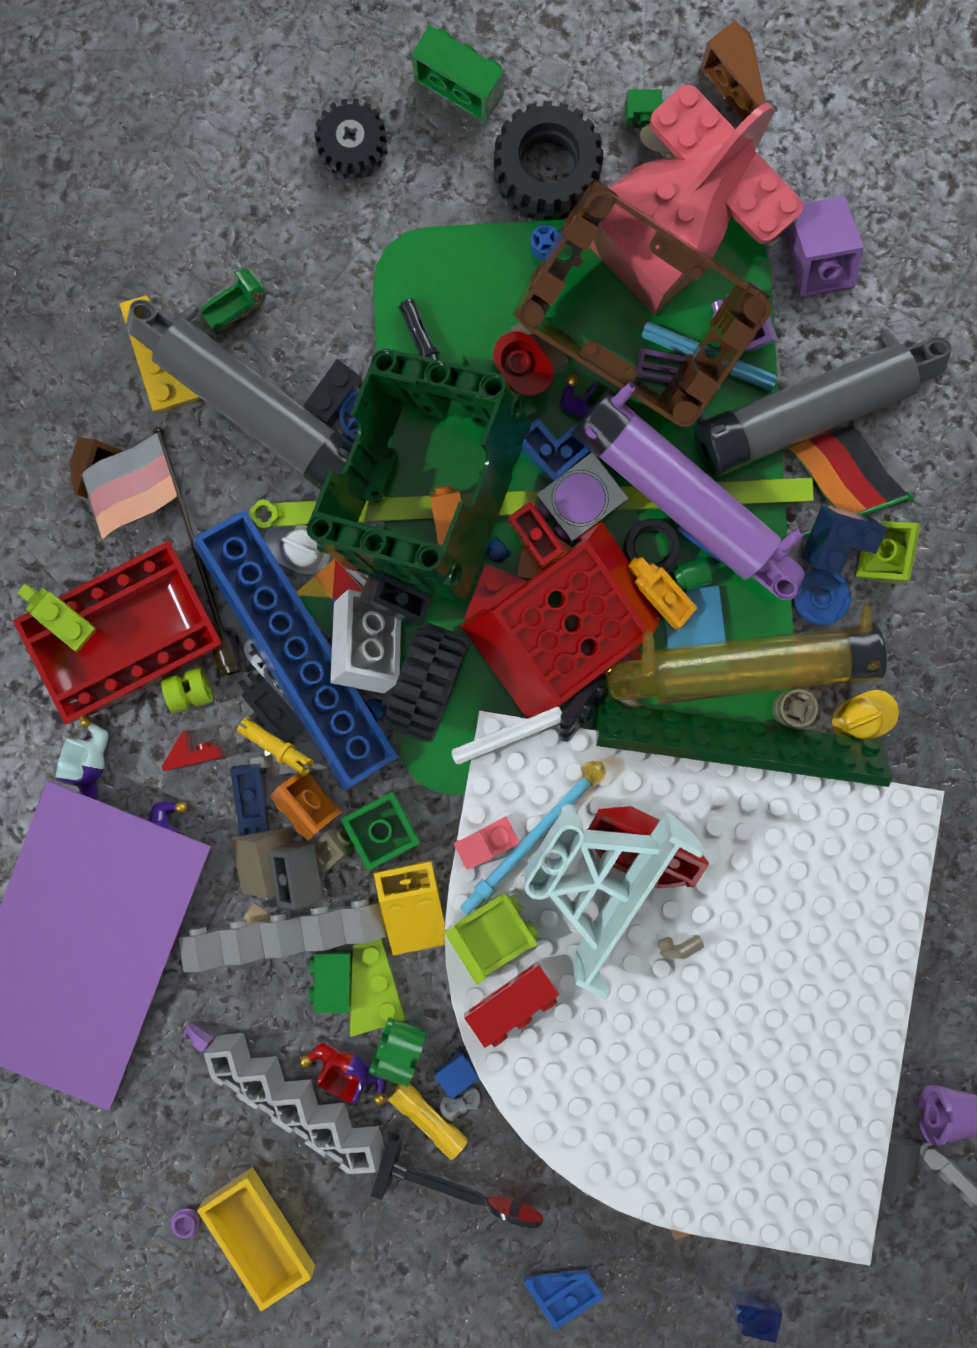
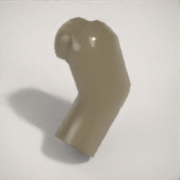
M695 935L687 941L674 945L672 938L665 937L658 941L657 946L660 949L659 954L666 959H686L703 949L704 943L698 935Z

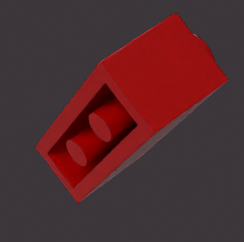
M537 961L464 1013V1019L484 1048L491 1044L493 1047H496L508 1038L507 1032L515 1027L519 1030L528 1025L533 1020L531 1016L540 1009L545 1012L552 1008L558 1002L556 998L560 994Z

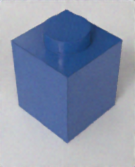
M464 1049L437 1067L434 1073L435 1078L451 1100L480 1079L469 1054L467 1055Z

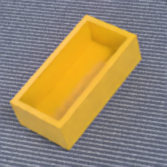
M253 1167L202 1201L197 1212L260 1311L268 1308L312 1278L315 1269L314 1262Z

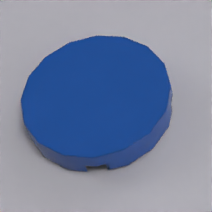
M821 569L812 570L804 575L800 589L793 598V606L798 615L807 623L816 626L831 625L842 619L849 610L851 592H849L845 578L840 574Z

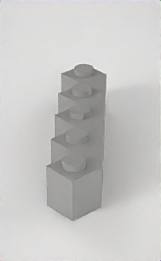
M368 898L351 901L350 906L328 909V905L311 908L310 913L288 916L287 912L270 915V920L247 923V919L230 922V927L207 930L206 926L190 929L189 935L178 938L184 972H202L223 965H243L264 958H284L304 951H324L344 944H365L385 938L387 936L380 903H369Z
M244 1033L216 1036L204 1052L211 1080L220 1086L224 1083L238 1093L236 1097L256 1110L257 1107L272 1116L270 1119L272 1122L289 1134L293 1131L306 1140L304 1144L321 1156L325 1157L327 1154L340 1163L339 1168L347 1174L374 1173L377 1171L385 1152L379 1126L352 1128L345 1103L318 1105L312 1080L285 1082L277 1056L251 1059Z

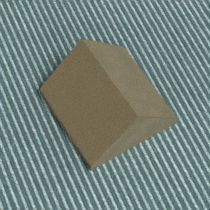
M289 828L231 837L242 894L264 898L275 895L269 850L291 843Z

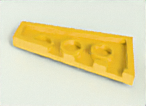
M147 295L119 303L125 324L127 323L129 308L132 302L142 299L152 303ZM129 334L148 398L155 414L201 400L199 396L152 362L153 352Z

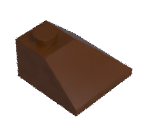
M78 437L69 463L74 494L88 499L81 474L100 460L123 452V450L96 439Z

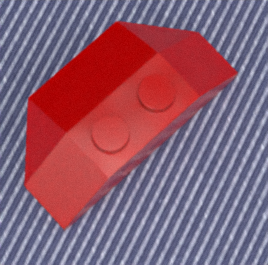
M632 806L598 809L587 830L650 836L660 820ZM679 847L654 887H695L707 869L709 862L704 855L700 858ZM595 849L596 853L600 858L606 851L602 849ZM622 851L612 867L626 873L638 853Z

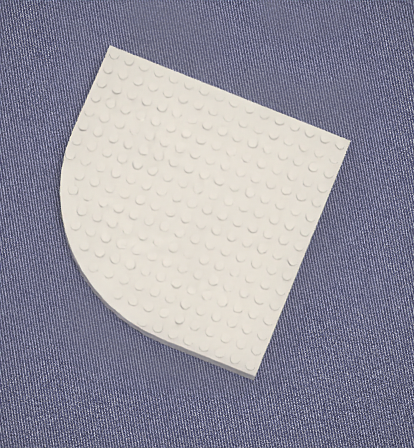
M479 711L474 740L526 720V718ZM560 724L471 759L457 841L507 816L521 843L575 784L584 777L591 786L573 804L578 810V816L583 822L584 830L588 829L598 809L632 806L659 820L668 811L696 836L704 849L703 855L709 862L707 869L695 887L652 888L599 969L610 991L607 999H603L575 984L573 953L583 940V936L550 895L545 899L536 900L531 898L525 891V871L529 865V857L532 859L531 855L537 852L550 829L494 887L495 892L487 900L484 898L473 910L475 911L505 891L509 897L515 895L524 909L520 912L521 917L525 923L531 920L540 935L535 938L538 946L534 949L531 947L488 974L487 979L476 985L445 935L446 969L450 995L462 1040L478 1077L501 1114L521 1139L553 1170L583 1192L617 1211L656 1226L693 1235L870 1266L945 791L891 782L889 787L599 747L596 746V731L579 728L570 741L562 742L559 739ZM518 845L466 870L455 848L448 890L445 929L467 916L460 906L476 890L474 887L481 879L485 881ZM581 847L563 875L590 871ZM592 849L595 860L598 863L600 857L595 849ZM551 853L547 857L551 859H557L561 855L557 853ZM612 867L607 875L621 881L625 873ZM597 889L582 912L591 926L611 896L600 889ZM579 892L570 893L567 896L573 902ZM695 935H698L704 943L703 949L686 959H666L659 954L660 949L657 946L658 941L665 937L672 938L674 945L687 941ZM538 961L559 991L560 996L556 998L558 1002L545 1012L540 1009L531 1016L533 1020L522 1029L518 1030L515 1027L507 1032L508 1038L498 1046L493 1047L491 1044L484 1048L464 1019V1013Z

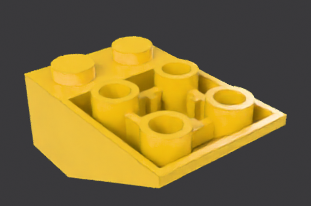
M433 859L376 870L374 878L393 956L445 945V918Z

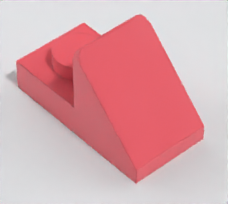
M507 816L453 844L466 870L493 859L494 856L518 845L520 842Z

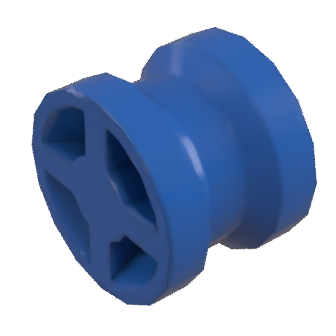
M541 225L533 231L530 250L535 258L539 260L545 258L559 235L554 227Z

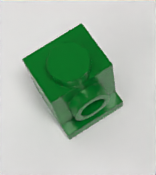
M662 89L627 90L625 99V129H631L632 124H638L641 127L650 124L652 113L666 101L662 100Z

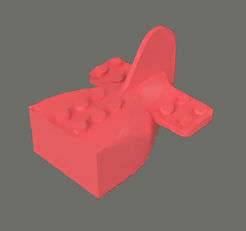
M689 84L683 85L652 113L650 119L651 130L676 158L642 164L608 187L620 197L655 219L659 224L712 258L725 235L731 216L756 242L765 245L777 238L803 211V202L800 197L756 152V146L760 142L775 112V108L769 102L762 104L735 129L696 87ZM614 204L605 220L600 221V230L589 247L653 315H656L693 281L650 251L649 244L657 231L617 204Z

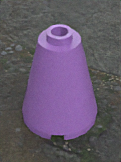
M939 1085L924 1087L918 1100V1108H923V1118H918L922 1134L928 1143L944 1146L977 1136V1095Z

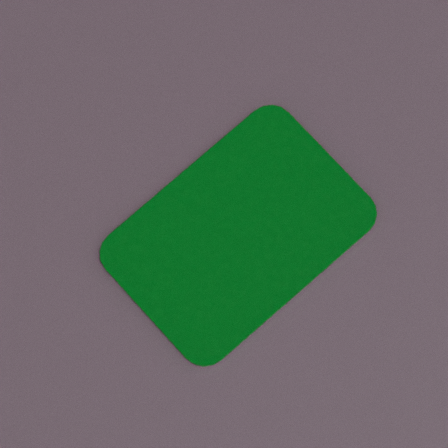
M731 216L725 235L713 259L748 282L760 286L761 290L770 296L768 299L771 305L770 318L774 327L771 265L766 246L756 242ZM566 219L432 226L408 231L387 245L375 269L373 297L376 352L381 349H391L409 354H419L401 311L398 309L401 302L412 298L416 301L417 308L434 347H438L440 351L439 358L441 361L462 365L464 363L463 353L492 336L497 342L502 335L510 332V327L520 322L513 313L519 305L521 295L529 284L531 276L541 260L535 258L530 250L533 231L538 226L549 225L554 227L559 234ZM564 245L557 257L561 260L570 259L573 249L569 245ZM589 247L587 251L582 250L580 256L584 261L579 268L574 265L572 266L565 278L566 285L554 304L550 305L544 318L546 322L555 328L563 330V333L566 335H571V338L576 340L581 348H583L586 342L595 341L636 368L640 348L685 356L643 338L642 332L647 322L700 343L711 326L709 323L713 318L712 315H714L711 304L718 300L724 302L727 294L730 293L736 283L709 266L701 279L693 280L656 315H653ZM711 342L707 345L708 347L719 351V343ZM775 343L752 352L745 350L738 359L777 377ZM565 354L569 361L567 369L554 375L551 385L544 392L529 396L537 409L536 417L530 420V422L533 423L538 418L557 440L580 421L579 417L563 411L560 407V400L567 385L566 378L568 375L575 374L578 377V383L573 389L574 396L583 397L596 381L604 384L616 394L621 390L567 354ZM644 357L645 362L680 368L682 365ZM642 368V371L644 372H650L674 377L675 375ZM728 374L714 398L703 411L709 419L723 412L735 410L778 392V379L773 389L767 391ZM637 379L638 381H643L644 385L660 395L667 387V384ZM633 396L626 401L636 411L638 416L715 482L784 479L782 449L752 461L749 465L719 477H714L703 465L696 449L694 427L697 422L688 427H682ZM451 401L445 418L424 414L419 406L414 409H407L401 405L400 414L387 447L395 449L398 453V460L386 487L384 498L430 496V492H435V487L442 485H452L453 489H459L460 494L474 493L480 479L479 470L482 471L485 464V451L480 444L486 428L476 426L462 405L457 401ZM521 451L517 464L514 465L513 477L507 492L545 489L550 484ZM597 457L619 487L633 486L603 459ZM785 503L743 505L775 532L781 540L787 537ZM661 509L612 511L600 520L604 523L623 553L624 542L628 532L640 521L645 519H661L668 522L675 530L679 526L677 522ZM498 516L489 542L497 536L511 554L500 562L491 561L485 552L488 545L486 542L479 568L472 580L471 592L465 599L454 601L434 593H426L432 596L433 599L423 624H434L461 634L469 641L460 673L433 741L423 742L396 732L397 744L404 766L415 781L437 793L465 795L471 759L461 764H456L451 751L474 741L479 711L525 718L460 626L465 622V615L485 564L517 576L522 551V540H518L519 535H515V531L511 530L512 526L508 525L509 516ZM543 517L554 535L558 537L553 530V527L556 525L549 517L546 519ZM434 519L385 522V526L391 532L438 544ZM647 530L637 537L635 551L638 557H643L647 563L656 564L667 556L669 543L661 532ZM677 531L680 538V553L677 560L666 572L670 576V571L674 570L676 565L701 556L706 561L710 560L712 564L719 563V561ZM576 539L575 542H573L571 545L567 540L564 541L572 548L576 546L578 543H580L578 539ZM728 566L716 569L715 576L712 577V584L703 587L719 586L729 672L671 678L663 617L653 634L637 646L643 662L608 676L606 679L608 695L604 702L621 704L617 696L621 691L628 689L641 706L651 709L673 710L679 713L702 714L708 717L730 718L736 721L758 722L778 727L784 726L775 719L772 707L776 696L781 692L797 689L791 600H783L776 597L753 576L743 580ZM559 591L552 592L548 597V603L551 607H557L562 601ZM401 621L400 671L421 624H407ZM565 621V628L569 631L570 629ZM581 690L558 706L562 713ZM596 708L590 721H585L580 728L596 731Z

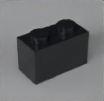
M336 359L303 407L332 428L338 420L339 410L353 391L361 388L363 384L361 376Z
M384 573L368 575L358 601L407 624H423L433 597Z

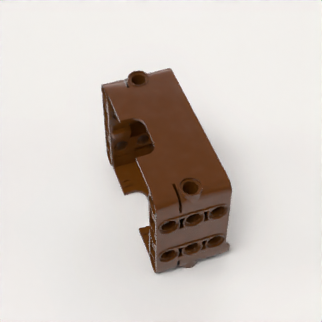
M595 180L593 185L588 187L578 204L573 208L545 258L537 266L529 280V284L521 295L519 305L513 315L526 329L620 389L628 383H632L635 386V391L632 393L634 398L675 424L688 427L696 422L707 404L714 398L733 366L753 341L757 331L769 318L771 305L768 301L770 296L706 253L701 252L608 187ZM614 204H617L656 230L657 232L649 244L650 251L690 279H701L710 266L736 283L709 324L711 326L692 354H688L661 395L644 385L643 381L637 380V370L633 365L599 343L588 341L581 348L577 341L571 338V335H566L563 333V330H559L543 320L550 305L554 304L566 285L565 278L572 266L574 265L579 268L584 261L580 256L582 250L587 251L600 230V221L605 220ZM564 245H569L573 249L572 256L567 260H561L557 257ZM717 342L720 344L719 351L716 354H705V348L709 343Z

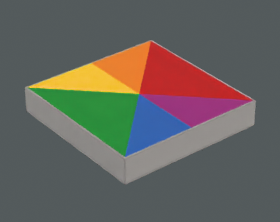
M335 559L330 561L296 591L312 619L330 639L333 637L334 602L348 589L358 592L363 590L348 571Z

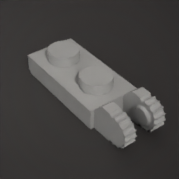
M923 1140L920 1154L925 1163L932 1170H940L938 1172L939 1176L950 1187L955 1184L961 1190L959 1195L970 1207L977 1206V1185L936 1145H931L927 1140Z

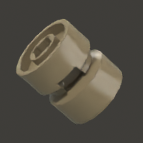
M794 689L781 692L776 696L772 711L775 719L780 724L787 727H804L815 720L819 706L812 693L802 689Z

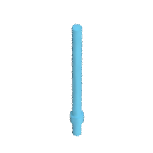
M582 777L486 880L481 879L474 887L476 890L460 908L469 915L484 898L487 900L495 892L494 887L554 825L559 817V810L562 811L561 807L565 804L573 805L591 784Z

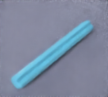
M647 322L642 332L643 338L685 356L692 354L699 344L651 322ZM708 346L705 348V354L714 355L718 352ZM738 360L729 372V375L767 391L773 389L777 380L776 375L741 360Z

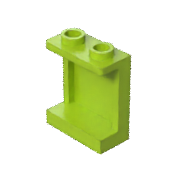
M506 891L452 924L444 931L476 985L487 979L488 974L531 947L534 949L538 946L535 938L540 936L531 920L525 923L520 915V912L524 910L515 895L509 897Z

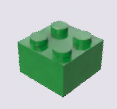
M395 790L341 818L367 871L417 846L421 842Z

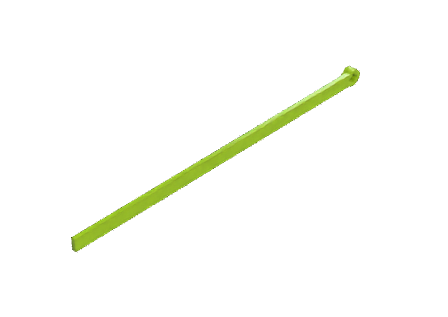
M812 478L716 482L742 505L814 501ZM624 486L620 488L628 497V500L617 510L614 509L613 511L660 508L634 486ZM542 490L507 492L499 516H510L529 502H532L535 506L538 503L536 495ZM460 494L461 503L468 507L472 500L471 494ZM430 496L383 498L379 503L366 501L358 523L434 519ZM262 499L258 500L250 509L249 516L254 525L262 530L281 526H303L309 522L317 501L271 503L269 500ZM267 507L268 512L272 513V517L268 518L267 522L257 518V514L262 513V508Z

